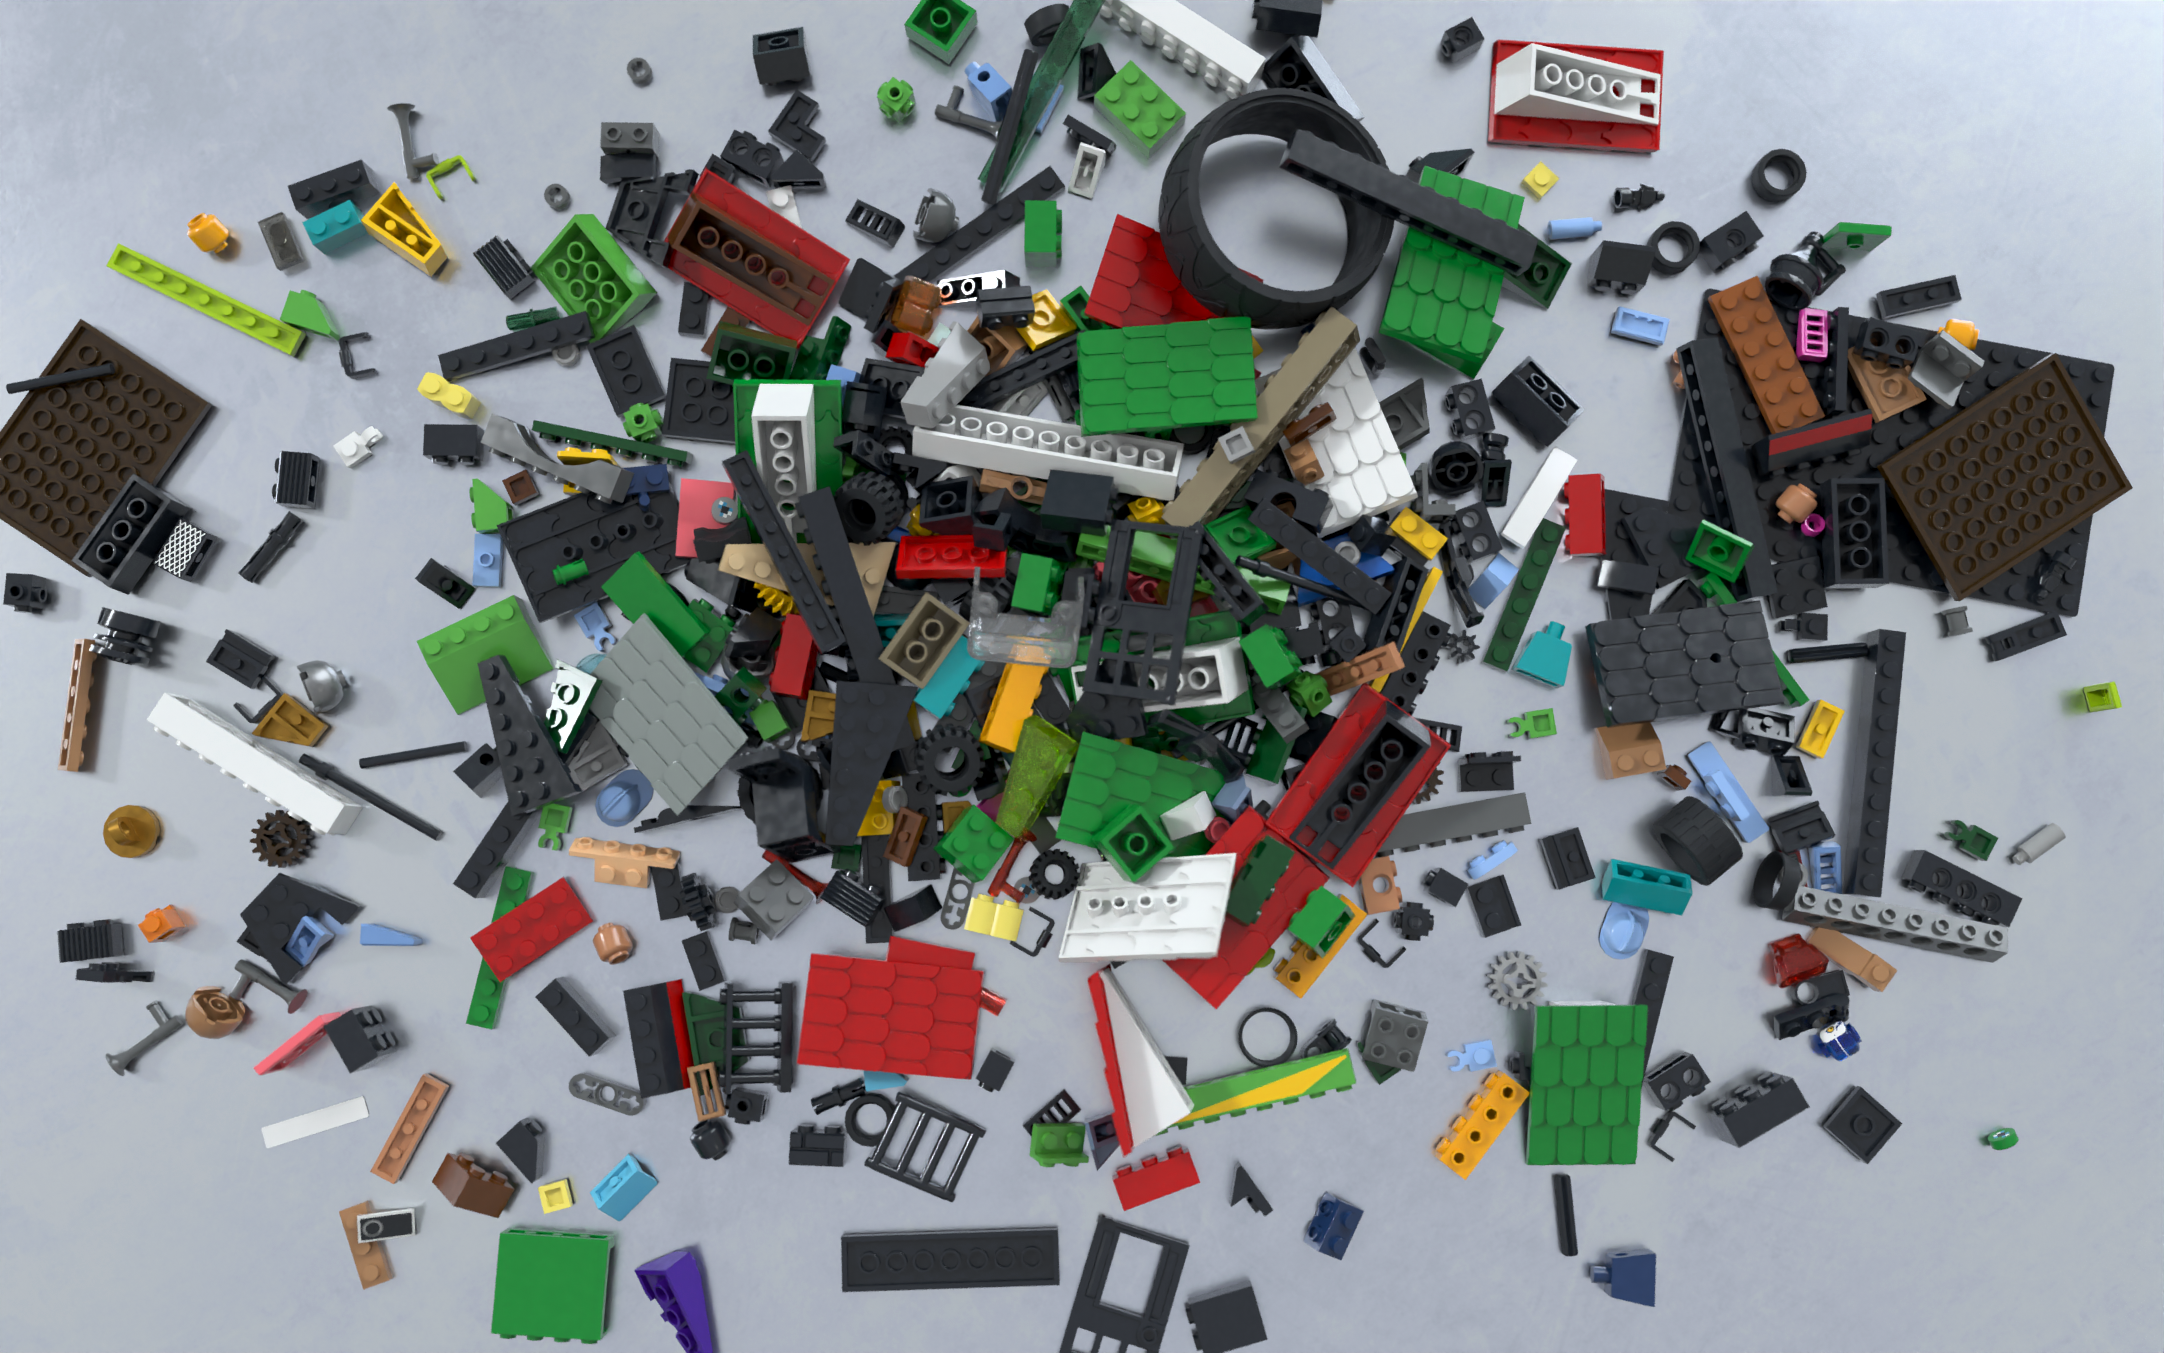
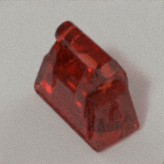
M1799 933L1769 944V948L1775 956V959H1773L1774 973L1780 988L1788 987L1826 972L1829 959L1813 944H1807ZM1791 947H1796V949H1793L1791 951H1785L1786 949H1789Z

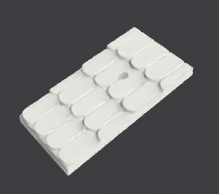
M1356 348L1352 350L1297 418L1301 420L1309 414L1313 407L1319 404L1324 405L1327 402L1334 410L1337 418L1307 438L1323 470L1324 477L1306 485L1304 488L1312 491L1315 488L1325 491L1329 494L1334 505L1321 533H1317L1318 538L1355 524L1362 515L1374 516L1418 498L1411 477ZM1281 369L1255 379V386L1259 395L1264 391V385L1268 378L1273 374L1277 375ZM1283 436L1279 441L1282 451L1291 447L1285 436ZM1284 453V456H1285L1286 461H1287V463H1288V465H1289V468H1290V470H1291V473H1292L1294 479L1297 480V478H1296V476H1295V474H1294V472H1293V470H1292V468H1291V466H1290V464H1289V461H1288V459H1287V457H1286V455H1285V453Z
M1236 853L1162 858L1135 883L1124 881L1110 862L1082 863L1080 877L1078 878L1058 957L1059 962L1098 963V961H1131L1133 959L1176 960V958H1211L1217 956L1232 877L1235 870Z

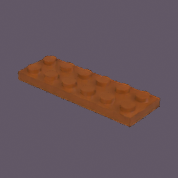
M1758 276L1711 295L1708 298V302L1771 433L1776 434L1799 428L1825 417Z

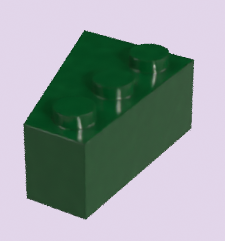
M1268 834L1257 840L1231 883L1225 916L1243 927L1248 926L1250 923L1255 924L1262 913L1260 907L1274 893L1276 889L1274 885L1279 877L1281 878L1285 874L1295 851Z

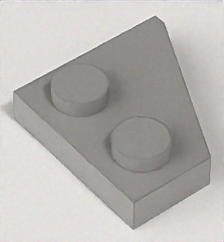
M600 721L596 723V728L588 740H585L580 747L578 755L568 765L575 784H579L582 791L628 765L622 753L617 749V744L612 735Z

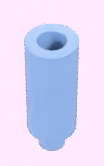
M1591 217L1550 220L1548 222V237L1550 240L1592 236L1593 232L1602 230V222L1593 221Z

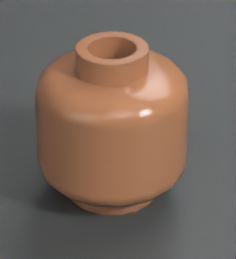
M1800 483L1798 486H1788L1776 501V506L1780 509L1778 515L1790 524L1793 520L1798 523L1804 522L1817 506L1815 500L1817 495Z
M604 924L598 928V933L593 938V944L600 960L609 962L611 965L626 960L633 948L628 933L622 925Z

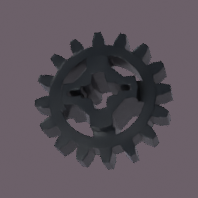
M696 873L683 876L681 881L683 891H680L679 894L682 899L683 910L688 915L690 922L695 921L700 931L715 927L713 916L717 909L712 891L708 888L706 882L701 884L700 877Z

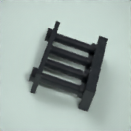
M725 982V988L720 989L719 997L720 1005H724L723 1071L718 1072V1087H723L725 1094H731V1084L773 1083V1086H777V1090L780 1093L791 1092L793 983L778 982V988H774V991H733V984ZM774 1001V1004H778V1015H774L773 1018L732 1019L733 1002ZM732 1029H773L778 1031V1040L773 1045L732 1046ZM773 1056L774 1059H777V1069H773V1072L731 1073L732 1057Z

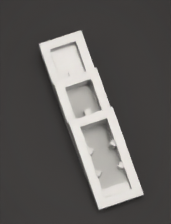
M1556 446L1552 449L1501 533L1502 537L1524 549L1556 498L1577 459Z

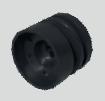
M102 607L97 624L109 629L108 635L94 634L93 638L106 641L105 646L101 647L91 644L89 651L97 653L104 659L124 664L149 665L150 658L138 656L139 650L153 651L152 647L142 643V639L156 638L161 622Z

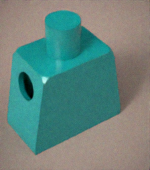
M1550 621L1546 634L1540 631L1532 633L1511 670L1555 688L1563 687L1572 650V644L1561 640L1565 626Z

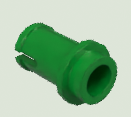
M583 558L562 567L557 565L556 569L552 570L557 585H567V581L589 575Z

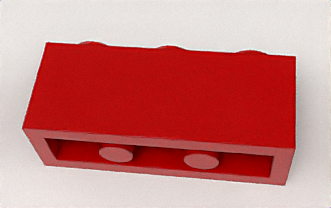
M1601 473L1568 475V482L1564 484L1565 498H1569V508L1565 509V523L1569 524L1570 535L1565 536L1566 550H1570V555L1574 557L1606 555L1605 477Z
M787 613L786 620L782 622L780 629L781 643L775 651V670L769 678L770 691L778 696L807 701L819 650L801 615Z
M1182 1146L1168 1150L1165 1157L1157 1159L1156 1156L1146 1158L1141 1161L1142 1165L1132 1168L1131 1165L1119 1168L1116 1170L1117 1174L1112 1176L1124 1211L1200 1183L1188 1148L1182 1149Z

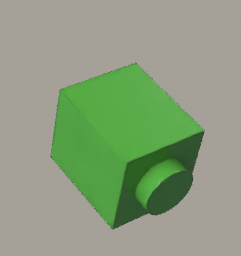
M767 699L763 700L754 711L749 712L763 740L767 743L791 731L777 703L773 700L769 702Z

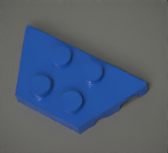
M1348 533L1323 542L1335 550L1339 543L1353 541L1348 536ZM1361 552L1359 563L1356 565L1357 568L1373 580L1393 574L1394 572L1393 566L1381 556ZM1301 560L1299 576L1342 590ZM1298 587V607L1326 598V596Z

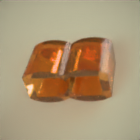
M907 275L899 293L898 302L893 310L890 323L901 330L924 337L933 325L932 312L941 302V287Z

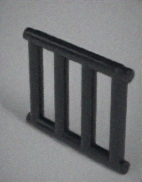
M898 1092L895 1098L897 1104L872 1157L866 1159L864 1166L952 1203L956 1196V1193L953 1192L979 1137H984L986 1129L910 1095ZM909 1107L921 1112V1115L897 1166L893 1167L882 1162V1159L906 1108ZM932 1117L944 1122L945 1125L919 1178L906 1172ZM956 1127L969 1133L943 1188L931 1183L930 1180Z

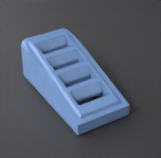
M1825 841L1808 847L1813 889L1842 894L1841 846L1835 841ZM1830 853V855L1820 856V854ZM1831 862V866L1820 867V863ZM1832 873L1833 876L1821 878V874ZM1834 884V888L1821 889V885Z
M373 923L361 924L360 944L362 946H420L422 944V938Z

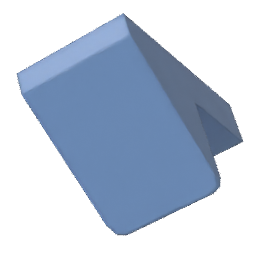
M304 916L286 945L285 950L305 967L312 962L320 946L334 938L335 935L318 919Z

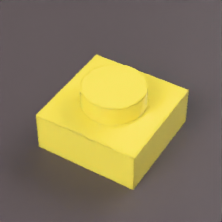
M1540 161L1521 183L1540 200L1560 178Z
M567 1179L538 1187L544 1214L573 1206Z

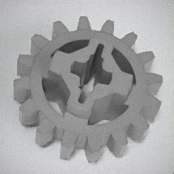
M1521 951L1518 952L1517 957H1515L1513 952L1507 953L1508 959L1499 956L1500 964H1491L1495 973L1487 975L1494 982L1489 984L1488 988L1496 989L1492 997L1494 999L1502 997L1500 1004L1506 1006L1510 1002V1008L1513 1010L1517 1009L1518 1004H1520L1522 1009H1527V1002L1536 1005L1535 997H1544L1540 988L1548 986L1541 979L1547 976V973L1539 972L1543 964L1541 962L1533 963L1535 957L1533 955H1529L1525 959V954ZM1512 964V968L1508 972L1502 973L1508 965ZM1526 965L1531 969L1534 978H1531L1526 972ZM1519 977L1528 982L1516 984L1507 980V978ZM1501 983H1504L1509 989V996L1503 991ZM1532 988L1531 992L1523 997V992Z

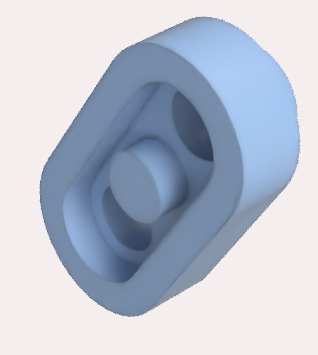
M1502 840L1491 848L1493 852L1484 858L1483 855H1480L1469 863L1471 868L1468 869L1471 877L1475 880L1514 855L1518 849L1513 842L1506 843L1505 840Z

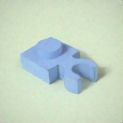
M598 602L574 615L586 638L590 639L595 636L594 645L600 652L605 651L602 647L604 639L608 638L612 645L617 643L616 638L605 630L612 625Z
M1490 1039L1463 1044L1465 1051L1463 1053L1456 1050L1446 1052L1447 1057L1457 1056L1458 1063L1455 1066H1449V1070L1454 1072L1460 1071L1465 1065H1468L1470 1072L1497 1067Z

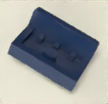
M1326 1192L1307 1230L1304 1242L1318 1252L1342 1261L1364 1210Z

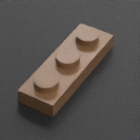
M368 1201L339 1211L363 1290L393 1278L381 1240L358 1243L357 1215L372 1213Z

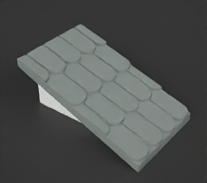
M645 613L639 617L590 674L603 681L590 709L601 720L600 723L627 752L630 760L651 782L654 790L677 816L727 763V759H731L748 740L747 735Z

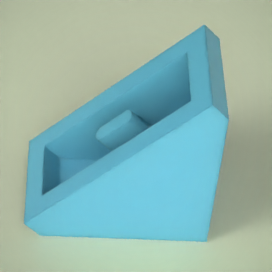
M863 1070L866 1091L901 1087L909 1080L904 1074Z

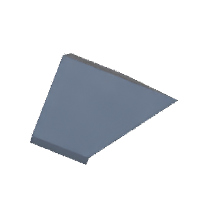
M1243 772L1237 780L1225 783L1211 803L1231 824L1237 820L1249 805L1253 807L1251 789L1246 787Z
M1114 1111L1085 1118V1127L1097 1171L1120 1145L1112 1118Z

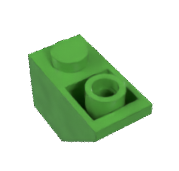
M478 478L472 479L473 487H470L469 494L471 502L474 503L475 513L471 515L473 528H476V531L481 534H500L497 525L514 519L513 506Z

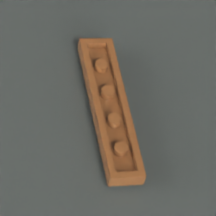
M75 639L58 763V770L78 772L79 767L83 763L84 754L81 751L82 740H85L87 735V726L84 723L85 716L88 714L91 705L88 693L89 688L92 687L94 682V674L91 672L92 662L97 657V653L89 651L91 644L95 645V640Z

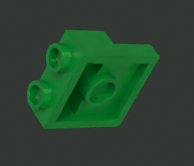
M703 598L700 601L693 599L688 608L706 627L709 633L684 657L707 673L723 652L726 644L725 641L733 629L735 631L738 629L734 627L736 622L725 614L720 617L712 610L715 607Z

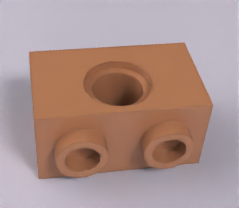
M1389 856L1373 858L1358 880L1364 912L1368 915L1400 909L1399 903L1403 902L1400 887H1395L1394 876H1397L1394 860L1390 861ZM1378 877L1383 878L1386 882V888L1380 893L1376 892L1373 888V882Z

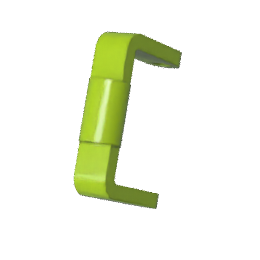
M461 155L440 162L438 165H435V168L426 173L429 183L440 200L443 198V195L433 180L437 175H441L454 168L457 164L462 163L471 180H476L469 165Z

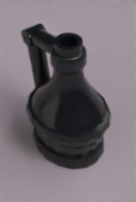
M1815 231L1810 232L1803 238L1801 248L1798 251L1778 255L1771 261V273L1766 277L1764 287L1768 295L1780 305L1795 310L1805 309L1811 304L1813 295L1821 296L1846 272L1845 266L1838 264L1826 249L1822 248V234ZM1816 255L1830 270L1824 278L1817 266Z

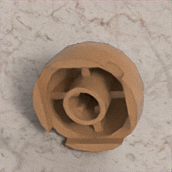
M216 986L200 987L188 1001L185 1019L188 1026L198 1036L208 1039H220L230 1035L241 1023L242 1017L245 1014L243 1003L240 1000L220 993L222 988Z

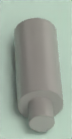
M2051 823L2017 848L2018 853L2012 857L2014 862L2018 865L2023 864L2025 861L2032 863L2066 838L2065 833L2058 825Z

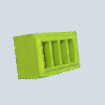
M2115 681L2084 687L2083 690L2091 713L2122 708Z

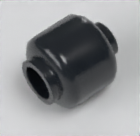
M704 1120L692 1128L690 1142L702 1159L713 1158V1160H718L728 1152L726 1148L729 1146L731 1139L719 1120Z

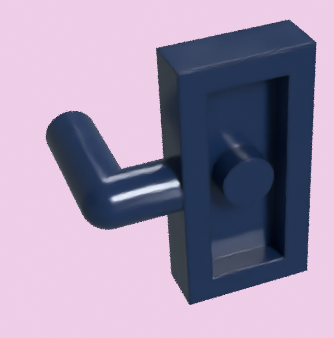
M667 464L623 468L634 473L626 496L638 495L640 510H649L650 498L648 494L670 492Z

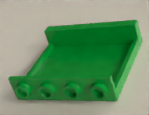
M510 1228L502 1231L499 1237L491 1334H500L499 1337L503 1339L516 1338V1335L527 1336V1340L532 1341L551 1337L554 1338L555 1342H569L571 1339H581L583 1344L598 1343L607 1333V1330H603L609 1254L610 1249L614 1247L615 1235Z

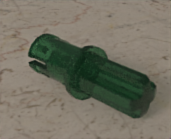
M557 306L542 310H533L532 308L530 312L506 316V325L509 330H517L560 319Z

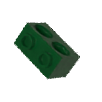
M743 666L718 692L715 698L723 708L727 706L732 710L733 714H728L740 726L748 717L744 714L747 709L751 708L754 711L762 703L764 698L761 695L767 687ZM741 688L747 690L749 696H745L741 692Z

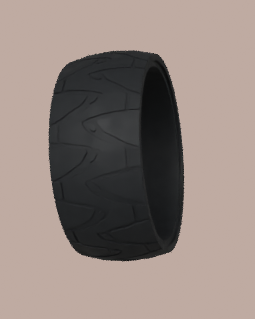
M1262 89L1234 98L1214 109L1185 136L1184 141L1181 142L1170 161L1162 183L1158 222L1162 246L1165 248V255L1178 280H1181V284L1189 294L1193 295L1195 300L1213 314L1223 318H1251V328L1268 330L1299 327L1316 321L1323 311L1328 312L1331 307L1337 310L1347 304L1367 284L1379 267L1394 228L1395 220L1340 196L1345 208L1348 224V245L1345 260L1339 275L1331 286L1310 291L1283 290L1259 282L1234 265L1216 244L1202 213L1199 196V176L1201 164L1208 146L1222 139L1244 134H1258L1288 142L1297 129L1306 130L1323 141L1333 142L1339 148L1350 153H1357L1365 160L1373 164H1381L1389 170L1380 148L1378 149L1377 143L1356 118L1354 119L1349 112L1342 107H1338L1334 102L1307 91L1303 92V90Z

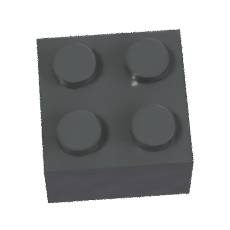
M776 859L737 895L734 904L771 941L810 905L814 896Z

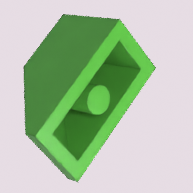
M290 290L280 320L293 328L339 341L340 335L325 305L316 299L317 295L306 290H301L300 293Z

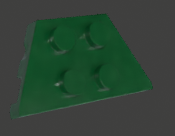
M691 992L682 993L694 1066L715 1061L717 1073L723 1071L724 1005H720L719 1000ZM733 1005L732 1019L743 1018L741 1007ZM732 1029V1046H747L745 1029ZM732 1057L731 1073H734L746 1064L750 1057ZM706 1069L709 1087L711 1090L713 1089V1085L710 1076L709 1069ZM697 1071L695 1073L700 1096L705 1094L700 1071Z

